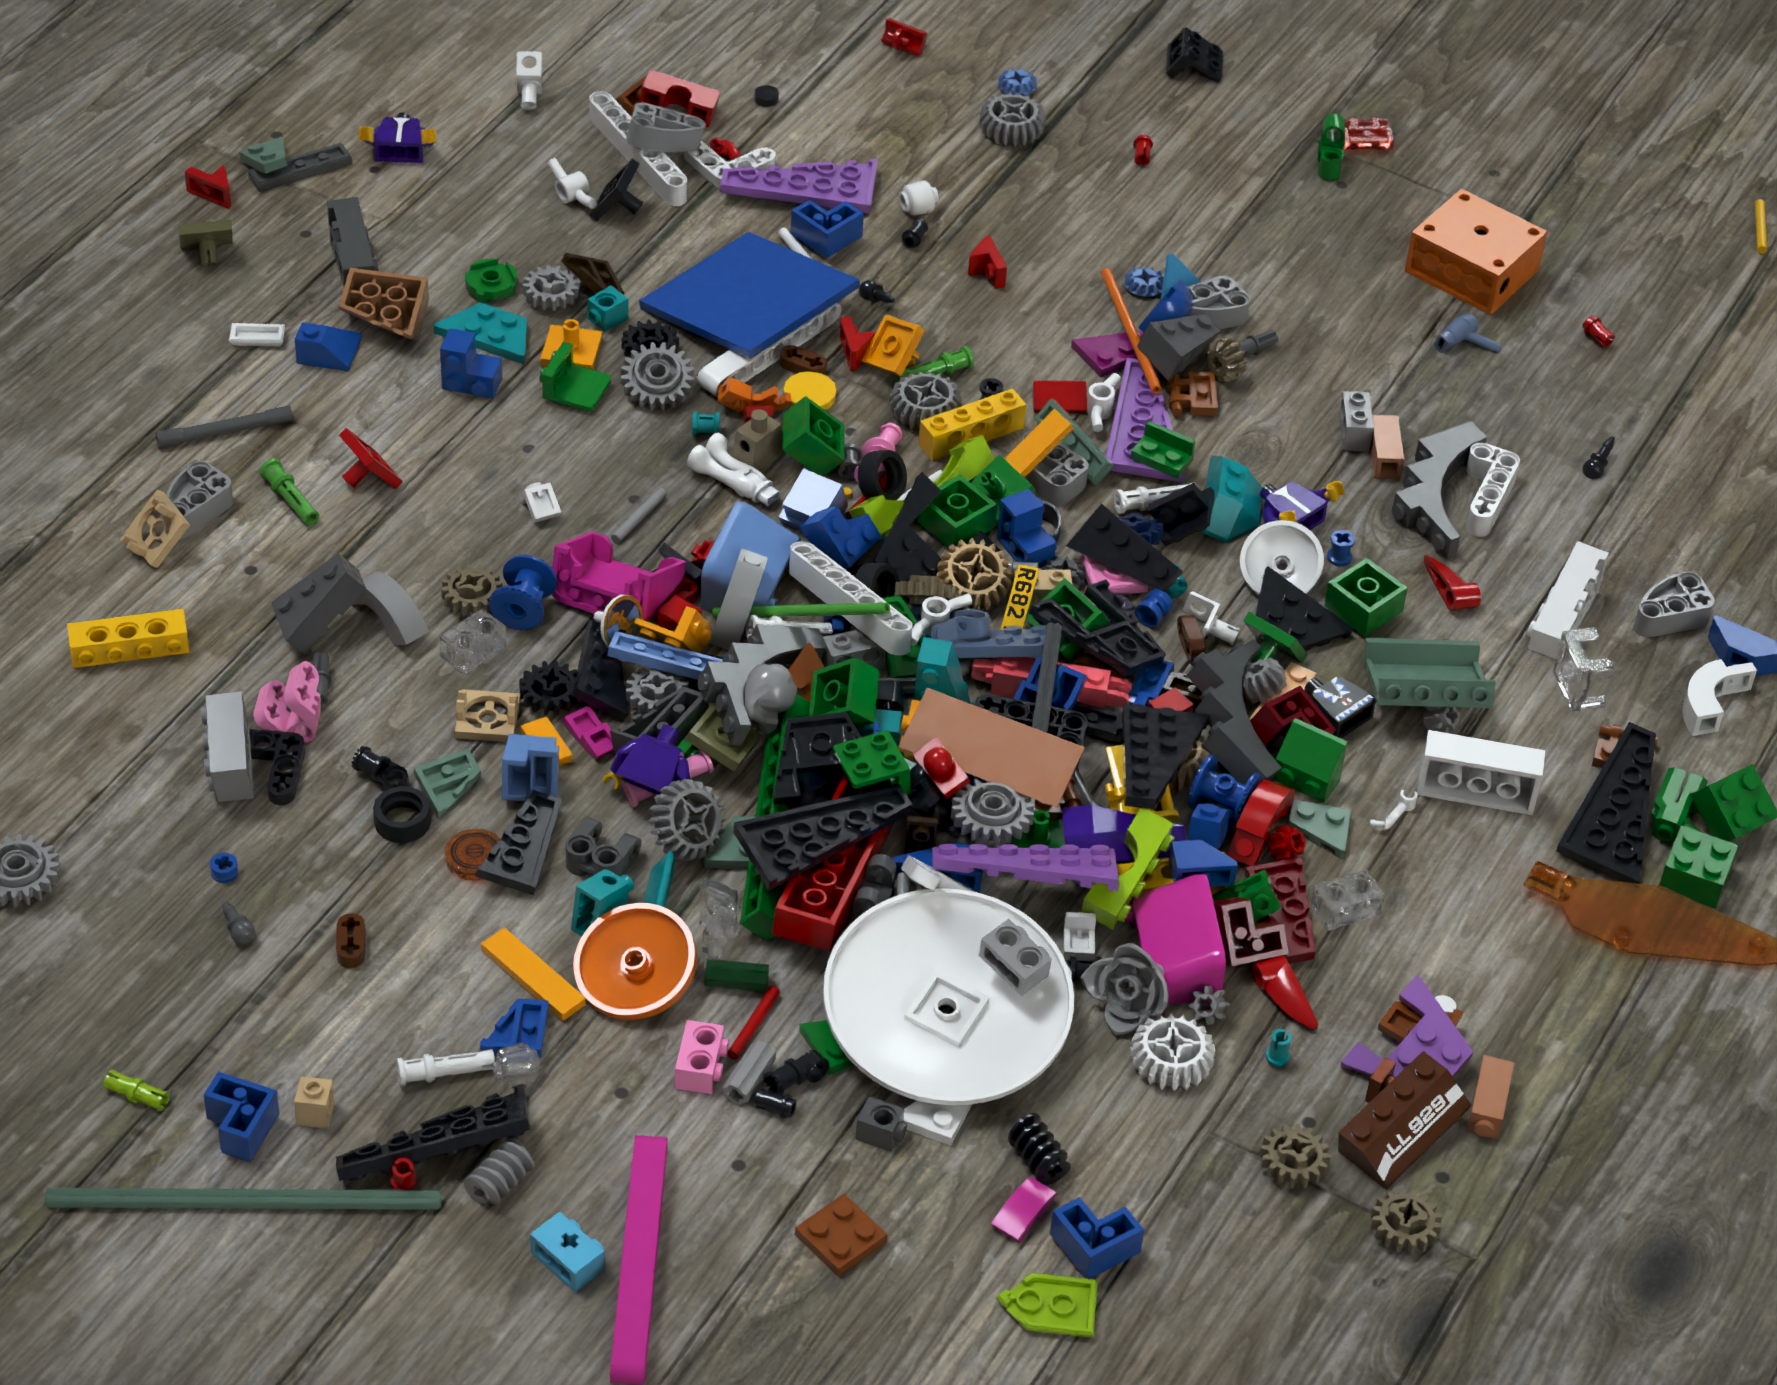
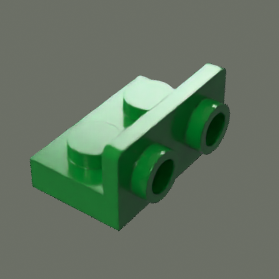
M1148 421L1145 425L1144 436L1131 450L1130 459L1178 479L1193 461L1196 442L1194 439Z
M1262 870L1234 884V886L1227 887L1212 895L1213 902L1234 897L1250 899L1254 922L1281 909V904L1273 891L1271 879L1266 870Z

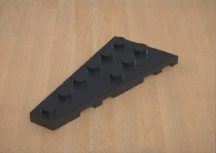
M1123 704L1122 739L1125 806L1155 810L1165 794L1167 785L1172 783L1176 771L1180 770L1191 753L1193 744L1200 739L1202 730L1208 726L1210 715L1175 711L1168 707L1159 709L1146 707L1142 704Z
M1629 722L1560 840L1556 852L1638 889L1641 879V864L1643 860V845L1646 833L1656 733Z
M896 785L734 822L733 832L768 891L910 814L913 803L901 785Z
M523 1083L513 1086L514 1093L504 1097H499L497 1093L486 1097V1101L479 1107L474 1108V1106L465 1105L420 1123L421 1130L414 1133L406 1134L404 1130L393 1134V1138L386 1144L380 1145V1143L372 1142L337 1156L336 1171L339 1181L346 1179L356 1181L375 1171H392V1166H395L394 1162L399 1158H407L413 1164H419L429 1160L431 1156L439 1154L453 1155L465 1147L472 1145L482 1147L491 1144L495 1139L502 1137L516 1138L523 1135L525 1131L531 1130L527 1097Z

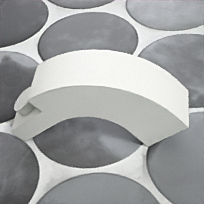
M1722 659L1707 663L1694 673L1689 682L1682 708L1684 722L1692 736L1719 731L1724 711L1716 698L1726 694L1751 690L1757 671L1752 662L1726 667Z

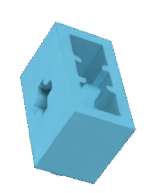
M558 1212L530 1233L531 1254L573 1292L576 1293L605 1271V1250L601 1243L596 1239H590L575 1220H569L561 1212Z

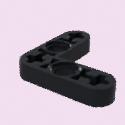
M250 729L251 759L273 760L268 780L269 800L276 805L291 803L296 796L305 756L304 738L294 732ZM263 741L270 744L265 748L254 746L256 743ZM290 746H293L292 755L288 754L287 749H289ZM284 765H290L294 767V769L289 772H282L279 770V768ZM281 783H285L286 787L283 789V792H280Z

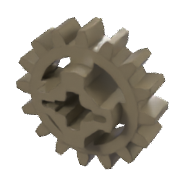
M468 564L466 570L456 567V574L447 573V579L442 580L441 595L445 606H452L453 613L461 610L462 616L472 612L474 617H477L479 611L485 614L489 613L490 596L496 589L503 587V582L500 581L499 574L492 575L491 568L483 571L482 565L472 569L471 565Z
M911 575L910 581L895 583L894 596L909 599L908 604L912 606H922L925 599L938 596L947 601L955 598L956 586L942 583V579L936 576Z
M1283 1124L1282 1132L1273 1128L1271 1136L1265 1135L1259 1155L1262 1158L1261 1167L1268 1168L1267 1176L1269 1178L1276 1175L1278 1177L1277 1184L1279 1185L1284 1181H1288L1290 1188H1294L1295 1183H1300L1303 1188H1307L1308 1180L1317 1184L1320 1176L1325 1177L1331 1157L1328 1154L1329 1145L1321 1144L1323 1138L1321 1134L1311 1135L1313 1128L1309 1127L1306 1131H1302L1300 1124H1296L1294 1129H1290L1287 1124Z
M1399 1188L1398 1195H1394L1390 1190L1387 1191L1385 1198H1377L1376 1206H1373L1371 1213L1372 1221L1370 1227L1376 1230L1375 1238L1386 1239L1384 1247L1388 1248L1393 1244L1396 1246V1253L1399 1254L1403 1248H1407L1410 1255L1414 1254V1250L1417 1247L1422 1252H1425L1428 1244L1435 1245L1437 1236L1440 1235L1442 1224H1440L1442 1214L1436 1213L1438 1205L1436 1203L1428 1204V1195L1426 1194L1421 1198L1417 1197L1416 1190L1414 1189L1410 1194H1405L1403 1188ZM1408 1218L1407 1224H1404L1405 1219Z

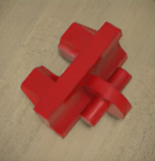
M888 18L885 21V31L881 42L892 46L893 49H901L920 56L926 43L927 32Z

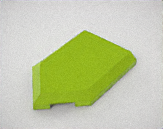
M1030 1273L1022 1279L1021 1283L1010 1290L1006 1289L996 1296V1300L1028 1331L1093 1338L1098 1280Z

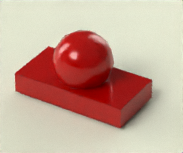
M937 737L912 754L946 799L971 782Z

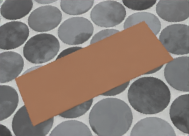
M930 688L926 689L899 745L900 748L915 753L937 737L965 773L989 782L1007 785L1017 793L1056 808L1085 748Z

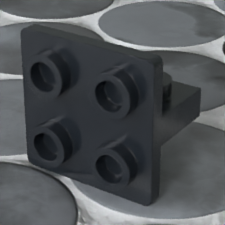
M1192 483L1149 504L1148 512L1154 519H1158V523L1163 524L1162 543L1164 546L1174 542L1178 543L1185 537L1196 532H1202L1209 527L1215 493L1211 487L1201 491L1195 483Z

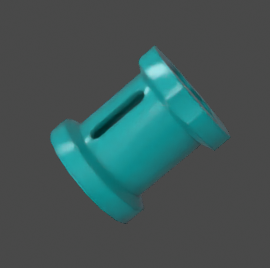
M693 411L692 435L720 432V412L711 415L698 414L697 411Z

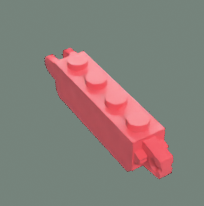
M996 657V660L974 659L971 678L992 684L991 693L994 695L1014 699L1021 681H1026L1036 658ZM1057 662L1058 665H1064L1087 675L1088 679L1077 700L1078 702L1105 709V705L1118 706L1119 708H1123V704L1128 705L1130 700L1128 693L1132 689V683L1128 679L1110 676V670Z

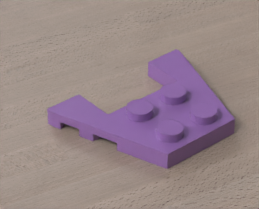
M1416 975L1399 995V1000L1423 1018L1387 1058L1396 1063L1393 1076L1399 1075L1424 1051L1448 1069L1454 1078L1472 1058L1473 1051L1423 980ZM1358 1042L1341 1061V1067L1348 1071L1355 1070L1366 1074V1077L1370 1078L1383 1059Z

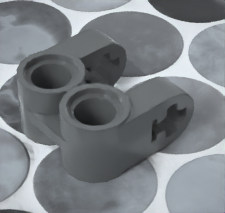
M585 817L566 840V868L570 873L578 876L589 873L593 876L604 869L610 870L618 876L624 875L637 858L642 841L636 836L625 833L616 845L602 844L596 846L595 844L602 831V823Z
M876 854L871 857L862 888L858 890L853 902L850 924L871 907L894 897L897 866L895 861L889 856Z

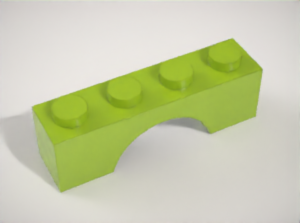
M1140 808L1127 829L1124 841L1133 855L1135 864L1130 870L1118 876V891L1108 890V884H1093V887L1090 888L1084 898L1081 912L1096 914V921L1112 930L1118 921L1124 922L1132 907L1128 904L1133 897L1139 898L1146 885L1143 882L1147 874L1152 876L1160 863V859L1157 857L1160 852H1167L1170 848L1171 842L1174 840V836L1171 835L1174 823L1146 808Z

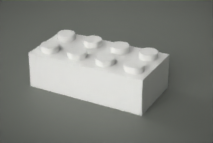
M1428 730L1419 770L1417 793L1426 797L1533 815L1543 776L1545 750Z

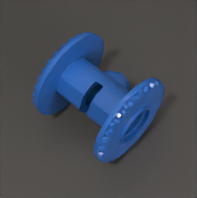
M520 554L510 558L505 563L503 577L508 586L500 587L491 594L489 608L494 617L499 622H502L503 625H507L509 628L528 630L537 627L544 617L541 600L550 596L555 591L557 575L544 560H540L532 555Z
M1209 755L1201 764L1194 778L1189 793L1188 806L1195 810L1197 805L1201 804L1204 798L1231 808L1235 810L1232 824L1233 827H1236L1250 796L1262 782V776L1255 772L1249 778L1246 785L1242 784L1229 774L1220 775L1216 773L1217 756Z

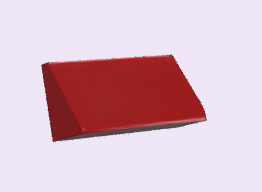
M1034 381L1032 390L1034 413H1039L1050 399L1056 400L1067 413H1087L1086 381Z

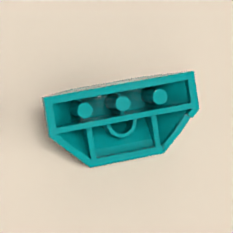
M1212 455L1209 460L1206 489L1211 487L1215 493L1210 525L1201 533L1226 543L1234 537L1241 536L1258 527L1262 502L1260 491L1263 487L1246 466L1223 456Z

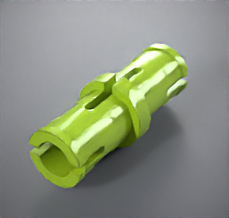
M112 1069L108 1072L112 1077L105 1076L103 1088L127 1097V1100L131 1103L136 1104V1102H140L157 1111L164 1110V1106L161 1104L165 1106L168 1104L169 1092L146 1084L144 1079L139 1077L133 1079Z

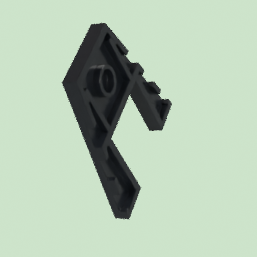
M923 472L916 477L912 489L908 492L901 510L896 515L890 531L885 536L872 563L892 565L900 581H910L911 575L936 576L937 572H939L937 569L938 562L942 561L909 527L915 518L942 492ZM982 531L973 538L975 544H980V541L983 539L987 547L994 544ZM996 546L995 552L1000 551V549Z
M1107 580L1088 585L1084 595L1116 622V624L1090 633L1052 598L1033 604L1029 611V614L1046 625L1050 622L1061 624V635L1124 676L1161 664L1166 656L1149 632L1145 631L1143 633L1138 627L1137 623L1139 620L1133 613L1129 615L1122 607L1124 604L1122 598L1118 594L1113 595L1108 589L1110 583Z

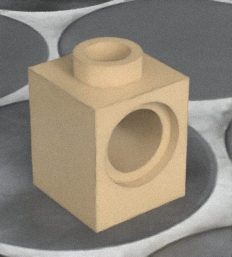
M301 1076L294 1100L296 1125L328 1129L335 1105L333 1080Z

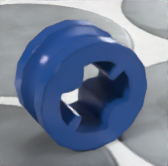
M219 853L210 860L211 876L215 881L228 883L238 876V861L233 854Z

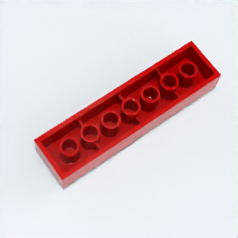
M844 774L832 800L861 794V787L854 789L846 774ZM894 823L790 879L775 907L772 934L831 952L853 908L857 892L862 888L871 857L880 853Z

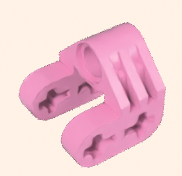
M304 661L290 670L286 687L278 680H273L261 687L253 716L256 724L262 730L298 733L304 738V743H308L315 738L321 715V696L316 691L319 683V674L310 662ZM287 706L291 710V713L286 710Z

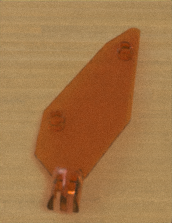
M1538 860L1534 863L1533 868L1523 883L1524 887L1558 902L1573 928L1627 953L1754 966L1777 964V938L1663 886L1576 878Z

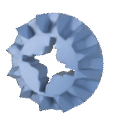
M1012 68L1011 71L1004 70L1003 74L999 75L998 86L1006 94L1017 95L1020 93L1021 96H1025L1035 91L1037 81L1036 77L1032 76V72H1024L1023 68L1020 70Z
M1141 266L1140 269L1132 268L1131 272L1126 273L1124 284L1135 295L1151 297L1162 292L1164 277L1161 271H1154L1153 267L1147 269Z

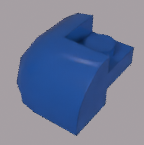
M1180 279L1139 325L1138 328L1141 331L1145 332L1150 322L1189 316L1193 300L1190 290Z
M1037 656L1026 681H1021L1014 699L1032 703L1036 702L1041 657ZM1057 664L1051 706L1071 710L1088 679L1087 675Z

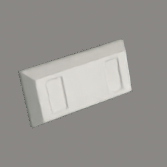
M232 323L229 343L233 346L280 347L283 344L285 325Z

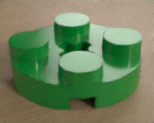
M498 259L479 260L470 266V271H466L465 286L467 291L481 303L512 297L516 293L517 272L510 263L506 262V266L499 264Z

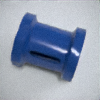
M1336 530L1330 537L1332 547L1328 551L1327 559L1335 566H1346L1352 560L1350 550L1355 544L1354 534L1347 530Z

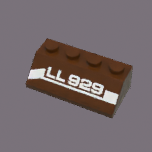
M1422 1051L1338 1132V1152L1387 1190L1471 1108V1103L1448 1069Z

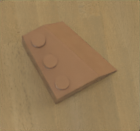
M350 268L340 299L339 310L409 339L419 338L429 302L428 278Z

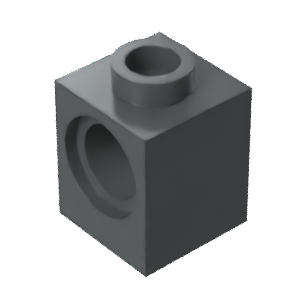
M869 1096L857 1118L855 1139L891 1152L896 1141L901 1142L907 1130V1123L904 1122L905 1109Z

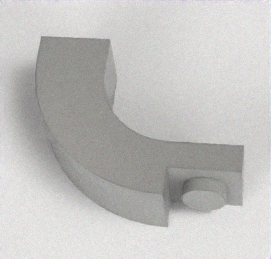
M741 549L709 644L729 650L732 642L739 643L768 557Z
M376 571L362 579L366 589L352 605L363 604L370 607L383 622L393 645H407L429 632L417 606L407 592L393 578L385 573Z

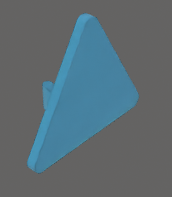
M1173 253L1167 254L1161 299L1179 279L1186 287L1201 282Z

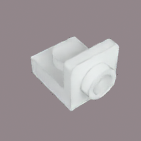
M537 482L530 484L524 489L521 501L522 504L527 503L534 523L560 516L561 509L551 483L541 484Z

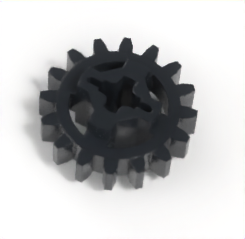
M650 319L647 320V324L637 321L636 327L629 325L628 331H623L622 349L624 350V356H630L631 358L632 350L641 353L640 345L650 349L651 342L655 343L656 348H660L661 344L666 342L667 350L675 345L677 354L679 348L677 331L670 330V324L661 326V321H657L656 324H652Z
M543 661L542 667L533 664L531 665L532 672H523V678L519 680L520 699H524L525 707L532 705L533 712L542 709L544 715H547L549 711H554L556 715H559V709L563 708L568 712L570 711V704L578 705V699L572 696L577 670L569 671V664L559 667L558 661H554L552 665L548 666L547 662Z

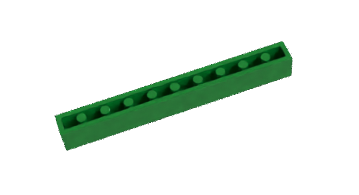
M798 694L794 704L787 711L778 713L776 729L767 734L755 818L789 810L787 803L773 804V793L788 718L809 716L810 702ZM749 859L740 924L767 942L774 938L776 935H773L772 932L775 907L789 880L768 891Z

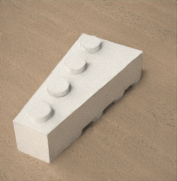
M1577 541L1555 586L1551 588L1546 603H1542L1537 614V621L1532 620L1528 628L1527 636L1530 637L1528 649L1558 661L1561 659L1599 593L1608 552Z

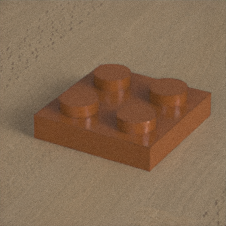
M845 1193L795 1227V1236L837 1276H840L885 1244L888 1234Z

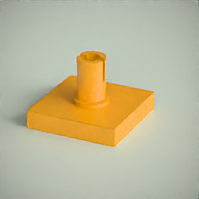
M885 314L861 361L868 366L901 377L907 366L912 367L917 363L911 357L919 359V353L915 349L925 329L917 324Z
M574 319L566 320L563 326L550 325L540 358V367H547L552 353L557 351L563 342L573 344V364L594 370L603 340V331L579 328V322Z

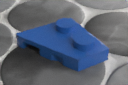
M517 998L510 1006L509 1012L502 1016L495 1024V1030L489 1038L482 1039L480 1042V1052L492 1049L493 1053L497 1055L541 1058L549 1001Z

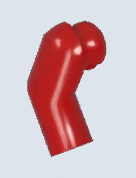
M715 137L710 141V148L719 156L728 157L730 161L742 156L735 144L729 140H721Z

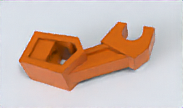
M729 377L719 387L718 402L738 413L749 406L772 405L775 412L783 410L791 402V394L786 392L783 396H778V388L775 386L763 391L762 394L753 393L752 386Z

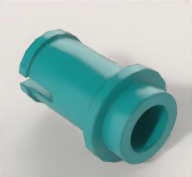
M1277 1029L1272 1033L1271 1046L1266 1051L1267 1061L1273 1067H1283L1291 1058L1289 1047L1292 1035L1288 1032L1285 1039V1029Z

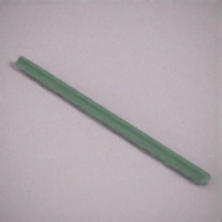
M48 1188L45 1193V1204L47 1207L438 1210L441 1208L442 1194L439 1190Z

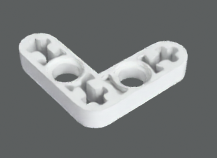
M702 141L697 149L684 151V159L717 188H720L723 169L754 167L757 170H769V166L776 165V153L770 148L756 149L729 162L722 159ZM706 163H712V164H715V165L708 166V165H704V164H706Z
M908 855L901 867L909 878L932 891L935 888H949L976 892Z

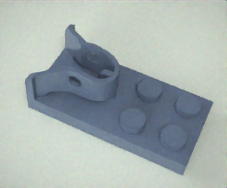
M966 609L950 612V619L948 621L933 626L931 628V638L952 642L958 658L1042 657L1047 625H1038L1031 629H1021V626H1008L1004 630H991L988 613L975 609Z

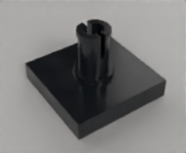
M632 158L605 185L597 200V206L592 209L589 215L591 218L598 221L616 202L624 206L633 215L639 211L644 202L627 190L640 165Z

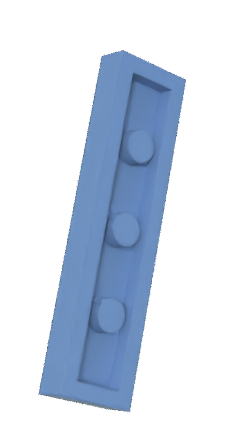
M618 631L614 633L607 656L617 658L620 661H628L643 665L649 669H658L673 673L676 676H684L698 680L699 674L703 672L707 661L722 662L723 660Z

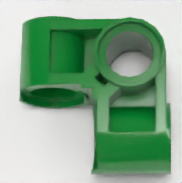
M1336 113L1329 114L1324 118L1317 151L1318 175L1328 181H1334L1340 177L1344 155L1345 120Z

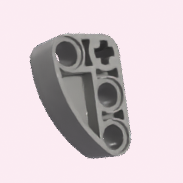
M637 103L634 107L626 140L634 147L651 151L683 152L694 150L700 145L705 122L698 117L648 103Z
M1218 276L1187 287L1193 300L1189 316L1205 314L1211 318L1213 324L1218 329L1233 328L1246 323L1250 297L1231 277Z
M1031 431L1026 432V433L1023 435V439H1024ZM1059 443L1025 478L1036 489L1035 493L1043 500L1055 506H1063L1086 488L1089 464L1086 459Z
M205 461L193 462L175 477L166 494L190 524L180 539L190 536L233 505L231 479Z
M1688 571L1671 575L1656 583L1645 594L1638 608L1634 630L1640 636L1655 637L1702 628L1709 623L1715 602L1714 597L1698 574Z

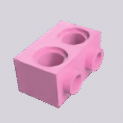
M687 1020L675 1066V1089L707 1094L713 1093L715 1082H721L723 1064L720 1063L721 1057H727L729 1039H724V1025Z

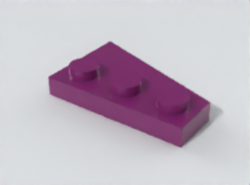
M1137 331L1138 334H1139V337H1140V339H1141L1142 336H1143V334H1144V332H1143V331ZM1126 332L1072 339L1071 348L1100 377L1124 369L1127 358L1137 359Z

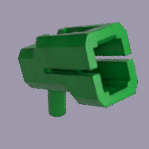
M1676 767L1668 769L1651 814L1655 821L1651 834L1655 838L1674 843L1681 825L1701 832L1690 824L1688 814L1698 810L1691 794L1706 787L1708 781L1704 777L1690 772L1677 803L1687 771Z

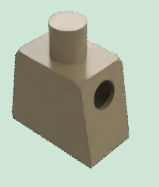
M754 410L751 413V420L738 428L735 433L732 457L754 467L758 471H762L785 453L783 450L782 425L768 416L764 410Z

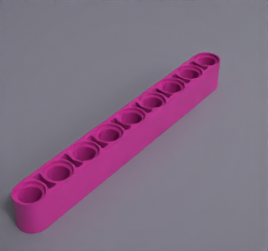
M635 1135L611 1357L610 1383L645 1384L668 1137Z

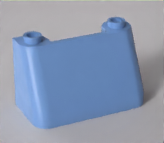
M736 501L702 569L701 609L712 612L714 607L722 606L741 549L768 557L752 606H777L778 600L774 599V591L790 561V546L795 542H801V538L750 504Z

